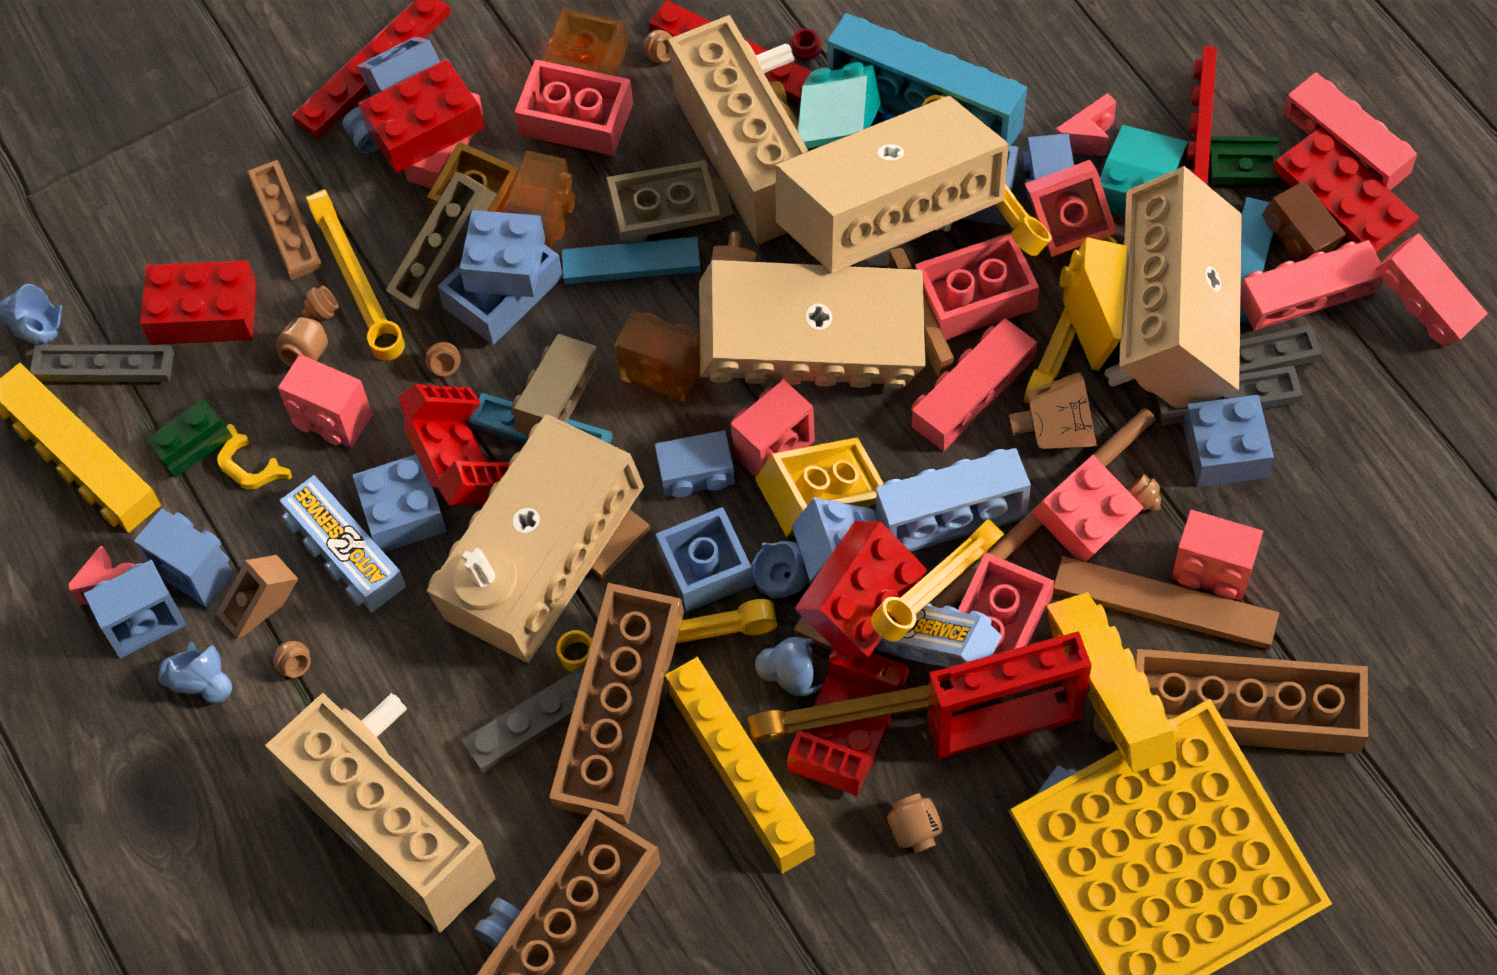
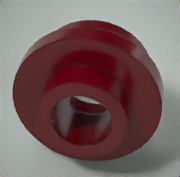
M803 28L794 33L790 39L789 46L794 57L800 60H810L820 54L822 41L814 30Z

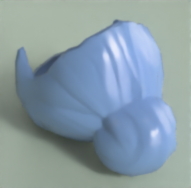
M25 284L14 294L5 297L0 302V321L7 325L17 338L34 345H46L52 343L58 336L56 329L60 326L62 305L54 307L49 301L48 296L38 286Z
M790 541L762 543V549L756 554L751 563L753 582L762 594H767L772 599H782L796 594L806 584H812L797 543ZM790 573V576L786 578L785 575Z
M787 638L775 648L764 649L756 657L755 669L758 675L768 682L777 681L783 689L793 696H808L823 686V684L811 686L813 681L812 649L809 645L813 642L811 638Z
M190 642L187 651L169 656L159 666V682L176 693L201 694L206 702L218 704L225 701L233 689L231 680L222 672L220 655L214 645H210L203 652H199L194 643Z

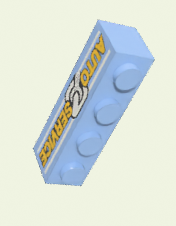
M315 475L280 500L285 512L281 517L287 527L293 533L298 530L305 537L302 541L314 557L320 554L326 561L324 567L336 582L342 579L348 587L345 590L357 606L363 603L372 613L406 587L400 570Z
M928 603L916 614L915 625L901 640L889 641L882 637L873 651L948 668L991 656L1002 635L990 625L991 619L978 611H971L968 614L960 612L951 606L945 605L943 608H937Z

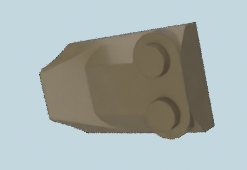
M706 160L607 177L610 206L617 234L624 243L645 242L651 234L717 221L734 214L728 191L721 179L708 169Z

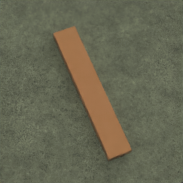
M1062 556L1053 588V594L1068 598L1088 592L1096 605L1101 604L1103 607L1267 650L1271 648L1279 612L1064 556Z

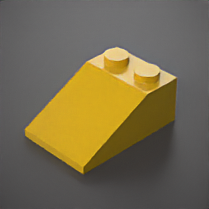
M1086 238L1080 249L1073 251L1069 266L1063 267L1059 284L1060 287H1064L1063 302L1092 370L1099 371L1121 340L1127 246Z
M858 437L771 454L755 478L786 537L795 536L792 525L814 497L868 508L876 504V487L884 484Z

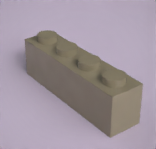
M456 171L386 291L412 308L427 312L439 293L437 286L449 276L464 250L472 210L487 211L497 194L471 177Z

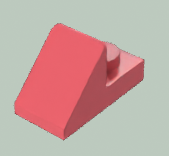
M1107 93L1057 127L1056 135L1069 133L1071 151L1074 154L1105 156L1107 154L1109 138L1104 131L1109 129L1115 120L1116 101Z
M100 546L71 580L69 590L79 605L89 604L84 593L92 590L95 585L102 581L112 580L126 573L130 567L136 564L122 563L116 568H112L109 555L104 547Z

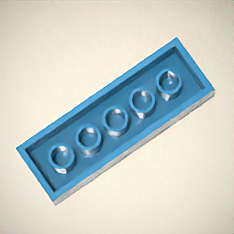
M848 13L844 15L827 41V68H830V71L843 69L844 66L856 62L862 63L863 66L874 65L882 99L881 106L904 114L921 107L929 96H951L1009 143V146L1013 145L1023 129L1027 86L1020 84L1016 80L1007 79L990 72L984 67L975 66L952 54L943 53L929 47L925 43L916 42L899 35L893 30L884 29L868 22L866 19L857 18Z

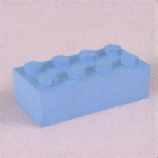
M1014 448L1007 451L999 449L990 452L986 457L975 460L963 459L947 468L940 470L928 469L920 472L915 477L904 480L892 479L885 482L882 486L876 487V517L911 552L971 535L987 519H990L997 527L1022 520L1028 513L1031 485L1017 449Z

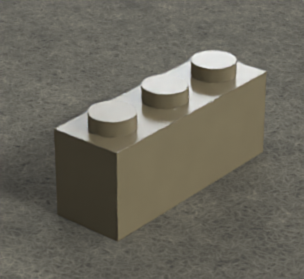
M558 334L552 345L545 347L537 370L530 372L522 395H517L513 401L511 414L515 417L516 431L529 435L532 427L540 423L545 414L551 415L565 423L568 421L597 370V347L595 345Z

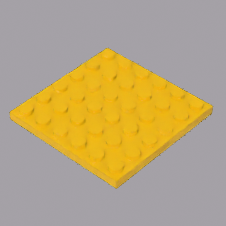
M1211 699L1173 719L1180 735V741L1175 742L1177 759L1132 773L1118 749L1009 810L1011 817L1102 975H1210L1332 904Z

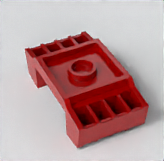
M413 384L398 399L405 417L404 430L430 485L438 487L449 505H484L489 499V493L493 485L501 481L507 472L509 463L486 462L473 437L467 420L481 405L479 399L470 387Z
M833 648L828 659V675L814 706L902 690L909 674L908 665L871 653L869 658L842 656ZM893 714L808 731L798 730L788 753L787 771L858 796L864 780L873 765Z

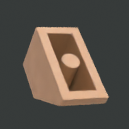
M277 555L245 560L216 615L236 638H241L284 605L298 578Z

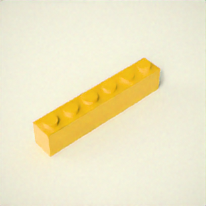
M21 363L17 364L0 378V418L5 421L9 417L14 422L12 425L13 429L24 441L31 438L36 443L34 449L47 463L53 460L58 464L56 470L69 484L75 481L80 486L78 489L79 493L90 505L97 502L103 508L100 510V513L113 527L119 524L129 533L161 506L153 489Z
M1088 592L1046 605L1050 634L1053 638L1077 631L1080 632L1092 664L1087 696L1132 773L1177 759L1175 742L1180 741L1177 725L1173 719L1167 720L1160 697L1151 694L1145 673L1136 670L1129 648L1123 649L1116 627L1108 625L1103 606L1101 604L1096 605ZM1069 646L1063 647L1066 656H1068Z
M696 657L667 673L665 678L669 695L780 872L783 874L814 856L813 837L699 658Z

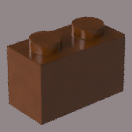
M1305 181L1275 196L1261 214L1269 229L1276 233L1286 246L1289 255L1296 259L1297 262L1306 260L1317 252H1324L1326 254L1334 251L1346 235Z

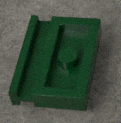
M1211 136V185H1280L1281 176L1272 169L1275 161L1280 158L1279 137Z
M203 398L147 437L146 440L176 478L233 436Z

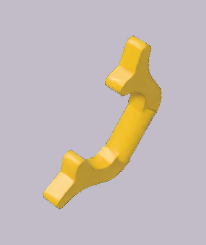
M232 424L227 425L233 437L225 443L218 454V465L221 471L237 482L241 488L254 490L273 480H290L292 478L291 471L278 466L275 458H271L267 467L258 474L247 473L231 459L232 455L239 448L247 446L249 441L246 435L238 434Z

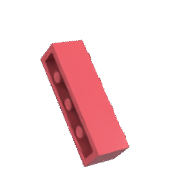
M1315 72L1288 94L1283 115L1308 135L1322 127L1389 190L1393 189L1411 174L1417 157V153L1407 142L1401 141L1391 133L1381 121L1375 120L1366 113L1356 101L1350 100L1341 93L1331 81L1325 80Z
M1368 240L1358 244L1349 242L1337 250L1326 254L1324 252H1317L1300 262L1288 261L1282 263L1276 269L1264 273L1262 271H1255L1247 275L1240 287V305L1254 331L1378 292L1383 284V280L1375 267L1381 261Z
M1006 318L996 327L990 326L982 335L980 343L973 350L971 348L967 349L959 358L957 366L950 373L948 371L944 372L937 379L934 389L927 396L923 394L917 398L911 408L912 428L944 452L1035 360L1037 341Z

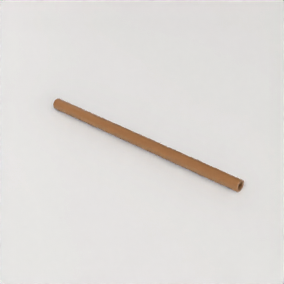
M1142 408L1092 455L1106 467L1155 422L1154 415L1148 409ZM1036 507L986 553L1003 560L1011 555L1043 525L1032 513ZM983 556L930 604L937 608H943L945 605L954 607L964 598Z

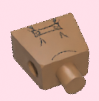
M1081 372L1027 392L1029 410L1009 414L1013 436L1034 431L1038 448L1097 446L1085 381Z

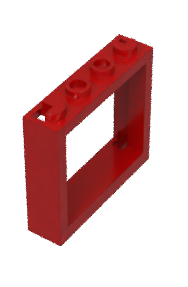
M1073 632L930 672L927 728L938 760L1082 720L1092 664L1080 632ZM1069 646L1068 656H1066L1063 647ZM950 679L953 688L943 690L939 682ZM1064 679L1063 686L952 717V710ZM1067 693L1066 702L1058 704L1055 696Z

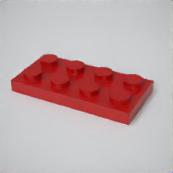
M1322 127L1278 158L1272 167L1291 187L1305 181L1346 233L1345 237L1350 242H1355V244L1369 240L1377 255L1414 227L1420 218Z

